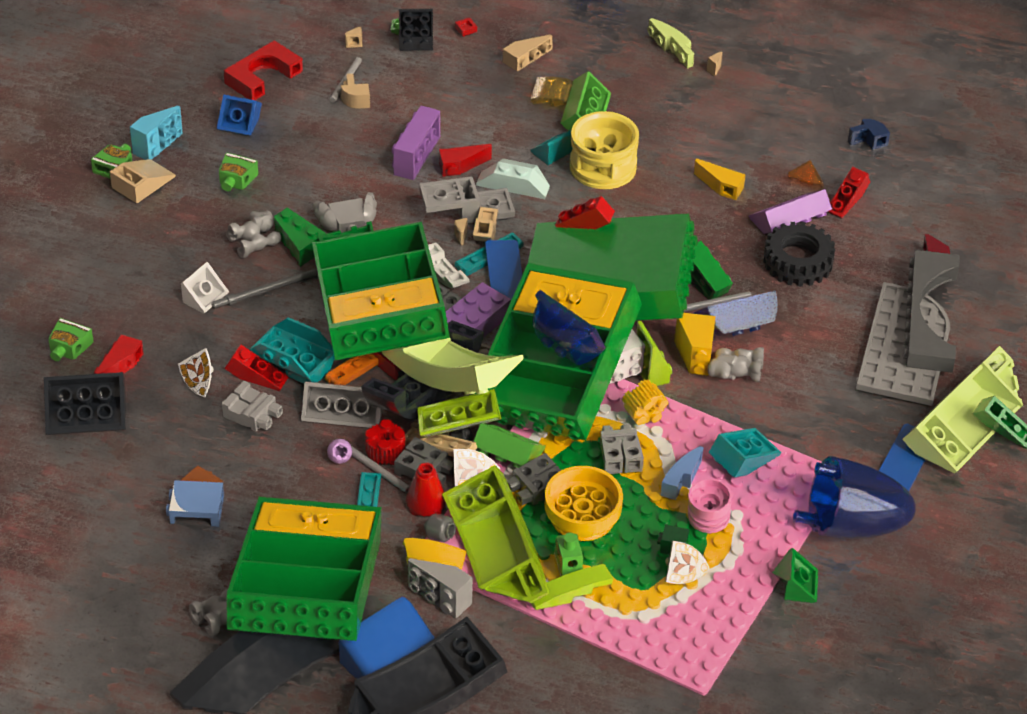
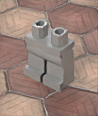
M243 381L234 390V393H231L222 403L224 418L245 427H251V430L255 432L259 428L268 430L272 425V418L270 417L279 418L283 414V408L276 403L275 396L251 388L250 383Z
M623 424L620 426V430H613V427L610 425L603 426L600 434V448L603 456L604 471L609 474L622 473L623 462L625 473L643 471L644 457L636 428L632 429L630 424Z

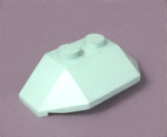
M502 159L483 170L476 183V186L490 189L507 188L510 193L540 199L546 198L550 188L549 183L537 165Z

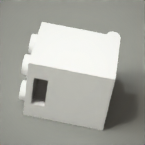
M633 330L630 332L609 384L642 372L645 344Z

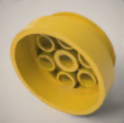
M574 466L561 470L549 480L545 489V511L553 527L561 535L566 533L577 534L579 541H591L606 535L618 521L622 512L623 492L619 482L608 472L596 467Z

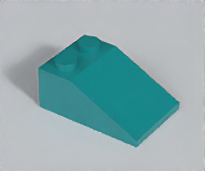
M756 428L719 434L708 453L727 470L729 475L736 478L752 473L780 456L782 452Z

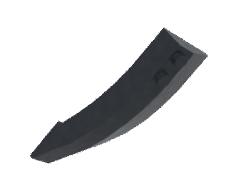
M467 616L409 655L358 679L356 677L354 694L351 697L348 714H445L507 673L504 659Z
M239 631L208 655L170 692V696L183 709L192 710V707L205 708V712L223 714V711L235 714H246L281 685L312 665L339 652L340 639Z

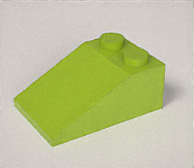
M638 321L636 334L645 344L643 368L640 375L643 380L646 379L647 381L649 379L656 386L667 384L670 382L672 367L666 362L663 351L659 350L642 321Z

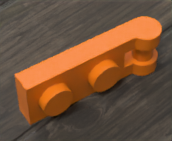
M373 354L352 357L328 372L325 380L329 384L347 385L378 365V358Z

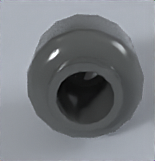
M432 514L425 521L424 530L429 539L447 542L455 535L456 525L449 516Z

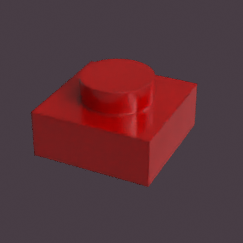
M470 17L455 22V28L462 36L477 32V25Z

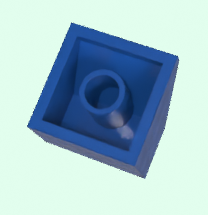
M223 95L217 129L251 135L259 121L262 103L255 100Z

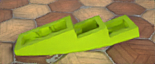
M605 564L584 568L546 582L549 594L532 602L531 605L535 610L572 603L573 597L591 594L593 588L610 585L614 578Z

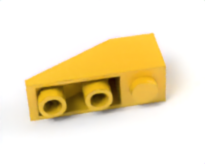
M696 158L694 174L719 195L737 200L744 189L745 174Z

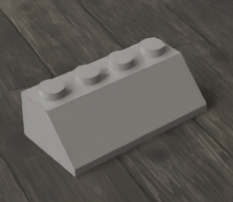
M305 382L301 421L372 428V425L375 426L376 423L379 424L381 422L383 409L367 402L361 387Z

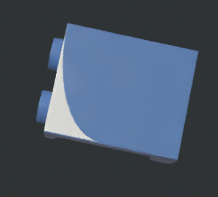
M175 480L173 489L169 490V501L171 502L166 506V516H170V524H175L176 517L210 518L211 526L219 527L224 501L223 483Z

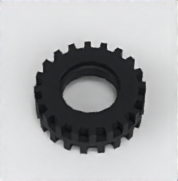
M790 222V225L786 226L783 223L780 229L775 227L772 233L767 235L763 258L766 271L770 270L772 277L778 276L779 282L783 280L788 281L787 285L792 286V283H798V287H803V283H808L809 286H812L814 281L820 283L823 277L827 278L829 272L832 271L835 242L831 241L830 234H824V229H815L816 225L814 224L806 226L805 222H801V225ZM801 246L815 251L816 254L809 258H796L788 255L783 248Z

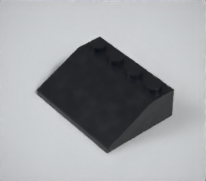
M123 372L44 377L46 435L126 430V392Z

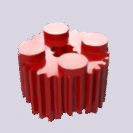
M386 419L382 420L379 424L376 423L375 426L372 425V428L366 431L365 437L368 458L377 464L381 463L383 465L385 463L387 465L390 463V465H394L397 457L405 450V432L400 426L398 427L397 424L394 425L391 420Z

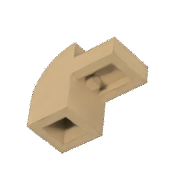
M346 74L347 81H343L344 85H341L342 102L351 108H370L369 85L354 84V75Z
M480 207L478 219L476 218L474 240L483 242L494 240L498 209Z

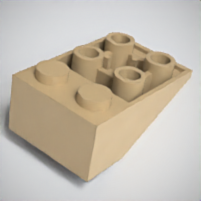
M151 159L124 162L110 171L112 188L135 203H139L176 177L174 173Z

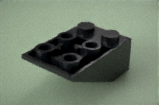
M433 8L399 9V51L433 50Z

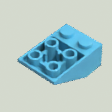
M174 106L141 117L130 126L134 155L145 160H152L175 139L181 136L183 129L180 106Z

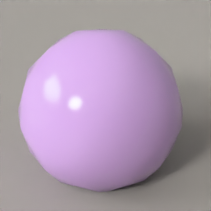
M344 439L333 440L327 449L328 457L336 464L346 463L352 456L350 443Z

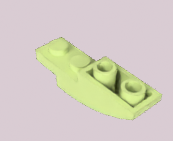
M653 18L649 19L647 31L664 51L671 50L686 68L693 67L694 52L691 50V41L674 27Z

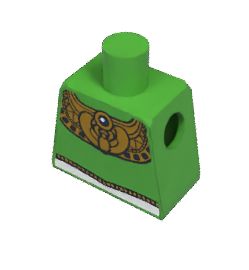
M111 144L106 146L91 159L93 173L111 179V170L124 162H132L131 147L128 144H122L121 147Z
M226 152L219 169L221 187L225 191H231L232 188L243 190L258 175V160Z
M60 318L49 337L50 357L54 361H60L62 357L71 360L76 359L93 344L92 328Z
M566 533L565 535L557 536L554 555L560 577L583 569V554L577 534ZM569 561L573 563V567L567 565Z

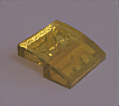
M538 77L531 95L532 104L549 102L551 107L566 105L573 81L561 77Z

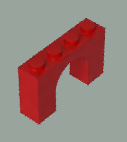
M274 40L224 70V82L245 98L257 100L265 95L264 81L254 75L253 72L259 69L270 68L279 71L291 79L303 72L302 58Z

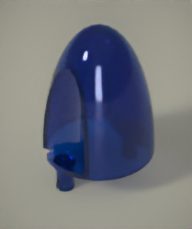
M829 456L821 463L817 462L815 465V476L809 496V512L796 509L793 513V522L809 524L813 532H819L821 536L839 538L875 537L892 533L910 523L916 513V504L909 491L890 476L854 461Z

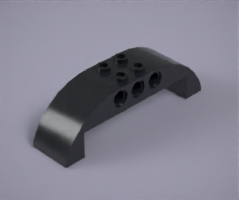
M453 320L447 323L452 342L479 353L484 331ZM404 374L392 384L372 378L361 386L363 396L371 405L407 419L418 418V407L443 402L454 393L423 384L407 374Z

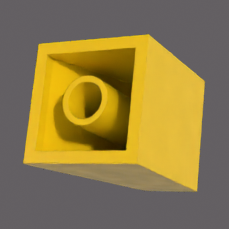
M683 313V318H677L674 342L691 374L709 375L708 365L711 359L715 316Z

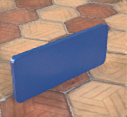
M487 240L485 242L490 287L512 300L522 278L518 241Z
M910 424L903 425L875 477L876 483L902 493L909 492L926 460L915 454L902 440L915 426Z

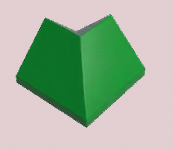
M794 548L789 549L772 572L785 583L784 600L808 603L817 602L818 569Z

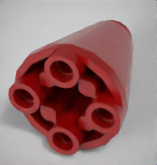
M422 463L419 465L406 496L407 507L414 516L441 514L445 508L446 502L442 495L445 491L432 464Z

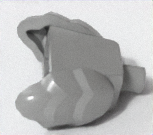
M372 192L367 193L364 206L362 198L328 203V206L318 200L312 204L314 214L320 221V224L329 231L340 230L341 233L349 231L350 227L355 225L357 228L366 226V222L374 220L377 212V202Z

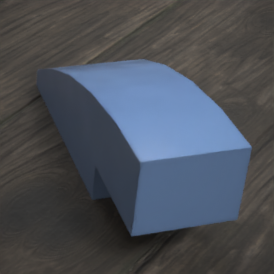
M699 446L690 451L671 467L662 481L661 496L676 500L682 486L691 487L702 462L704 447Z

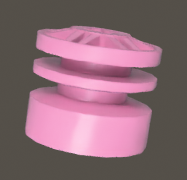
M712 478L701 479L694 483L690 488L688 497L689 523L695 529L704 533H715L724 529L728 525L731 515L732 494L730 488L724 482Z

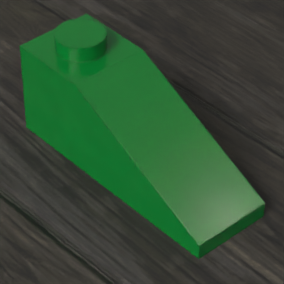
M996 396L982 399L972 414L988 428L1024 449L1027 448V424Z

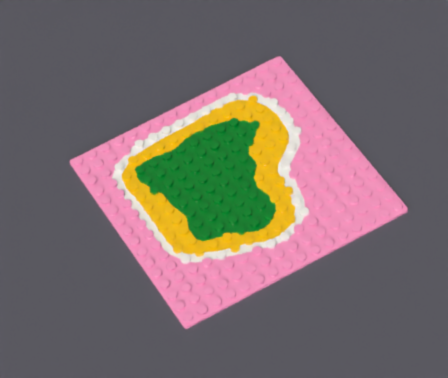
M625 379L609 384L586 441L581 439L573 440L562 435L554 436L548 432L539 433L529 428L520 429L514 425L510 430L511 432L546 445L542 454L546 453L561 470L574 466H592L604 470L603 456L600 448L602 427L610 425L613 427V430H620V426L623 424H630L632 429L636 428L637 436L644 457L643 471L625 473L623 462V472L611 474L619 482L623 492L621 515L606 535L591 541H579L583 554V569L605 564L614 578L612 584L595 587L591 594L573 597L572 603L535 610L531 603L479 589L466 552L462 570L473 577L472 590L700 695L708 693L780 581L772 573L789 549L794 548L797 552L799 551L846 478L845 471L771 440L769 441L782 452L780 456L746 476L735 478L729 475L727 470L717 463L708 452L719 434L744 429L668 397L666 398L669 403L664 408V411L661 412L662 418L655 423L649 421L648 423L638 425L625 410L622 399L625 395L624 393L627 391L632 392L639 385ZM699 446L704 447L703 457L692 485L701 479H718L730 488L732 494L730 521L724 529L715 533L700 532L689 523L688 497L690 488L682 486L676 500L661 496L662 481L667 472L681 457ZM491 454L489 458L500 467L499 470L504 474L505 479L511 478L513 470L516 469L513 466L514 462L509 460L502 462L495 459L496 455ZM518 489L512 492L534 543L546 582L560 577L554 550L556 537L561 534L553 527L551 520L546 514L545 500L539 501L535 506L530 502L521 505L516 498V493L520 492ZM448 509L444 515L452 518ZM665 524L689 529L688 545H691L702 554L710 568L702 577L685 584L665 582L668 569L665 560L670 555L660 553L661 545L657 544L659 532L664 531ZM457 527L455 535L450 540L441 542L466 551ZM569 561L567 565L573 567V563Z

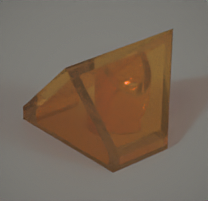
M811 160L788 172L787 176L791 180L796 178L800 179L799 182H806L811 185L815 183L819 184L821 188L824 187V183Z

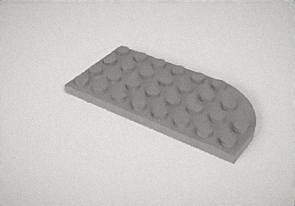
M883 282L856 390L932 406L940 371L906 367L907 359H903L904 348L908 347L904 345L905 334H908V332H905L906 321H909V319H906L907 308H910V306H907V297L911 293H907L908 287ZM926 295L920 303L922 316L934 333L947 342L950 331L948 316L939 303Z

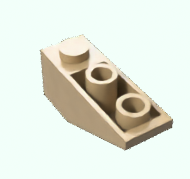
M545 35L513 42L503 49V63L519 71L552 50L553 36Z

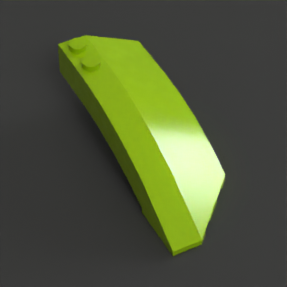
M496 465L442 494L467 551L479 589L532 603L549 594L544 572L526 523L504 474Z

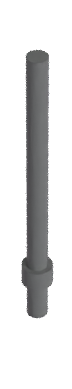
M315 268L237 294L231 293L225 295V298L212 301L214 308L227 304L230 306L236 304L237 301L317 276L318 271Z

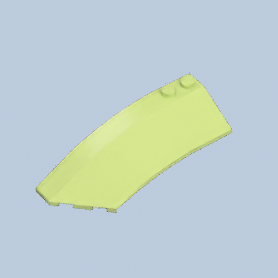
M450 338L382 351L385 357L417 381L444 391L465 392V395L487 393L488 388L496 387L524 359L523 355L489 356L476 353L452 342Z
M1000 346L996 348L902 440L915 454L956 473L995 433L994 430L988 428L972 414L981 400L996 396L1013 413L1023 406L1022 399L1018 397L1017 393L1019 390L1017 376L1013 375L1012 371L1014 367L1013 359Z

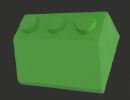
M480 423L474 439L478 452L485 455L492 453L496 455L495 459L502 462L507 460L514 462L513 466L516 468H520L539 457L546 445L494 424Z

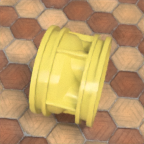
M607 111L593 112L579 118L574 123L571 131V145L573 149L570 154V171L574 178L586 186L597 189H613L630 182L635 176L637 169L639 131L635 123L621 114Z

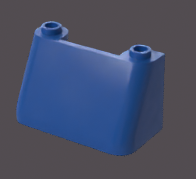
M401 597L362 621L357 641L340 639V663L355 679L356 677L358 679L398 661L429 643L435 637L412 603L407 598Z

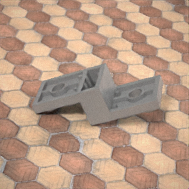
M472 176L419 183V190L426 213L457 209L460 219L467 218L468 223H474L476 218L478 219L480 207L498 209L497 219L515 217V210L507 188L477 192Z

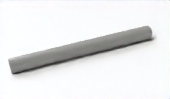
M355 58L346 74H354L362 62L361 58ZM346 74L330 96V102L335 103L341 94V85H344L343 81H347Z
M748 291L687 304V310H684V312L751 299V292Z
M352 447V456L376 473H381L383 478L403 492L408 493L409 485Z

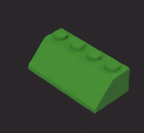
M589 71L573 80L561 124L568 131L572 129L574 123L582 116L607 110L611 92Z

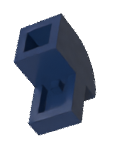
M863 119L861 125L849 128L848 143L854 145L867 142L872 150L886 147L889 143L890 132L884 124L877 120Z

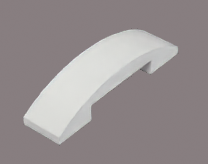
M436 242L428 245L437 279L449 288H455L470 282L469 278L461 270L457 271L445 258L444 250Z

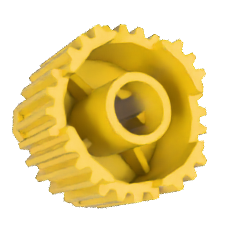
M646 379L644 381L641 380L638 383L639 387H635L632 392L627 391L624 393L625 395L622 399L623 406L638 425L648 423L649 421L653 423L659 421L662 418L661 412L664 411V408L669 403L656 384L651 383L649 379L647 381Z

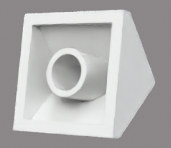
M208 262L181 283L183 303L201 313L207 312L213 306L212 301L221 299L229 293Z

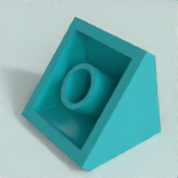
M572 129L558 134L530 149L531 153L547 165L566 156L573 149L571 145Z

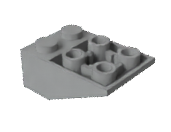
M412 558L408 560V587L414 593L420 594L429 603L435 604L444 613L450 614L454 618L461 615L472 604V576L457 566Z

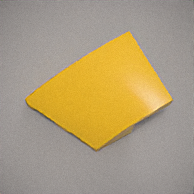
M405 538L403 540V546H405L407 552V564L408 560L412 558L457 566L462 570L467 551L432 540Z

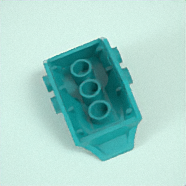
M289 317L275 324L249 349L265 361L284 369L288 377L304 384L305 382H319L330 371L335 360L333 346L319 330Z

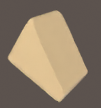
M361 27L345 33L346 48L362 47Z
M721 51L708 57L707 71L713 76L717 75L721 67L723 53Z
M467 218L455 220L454 234L460 245H464L467 235Z

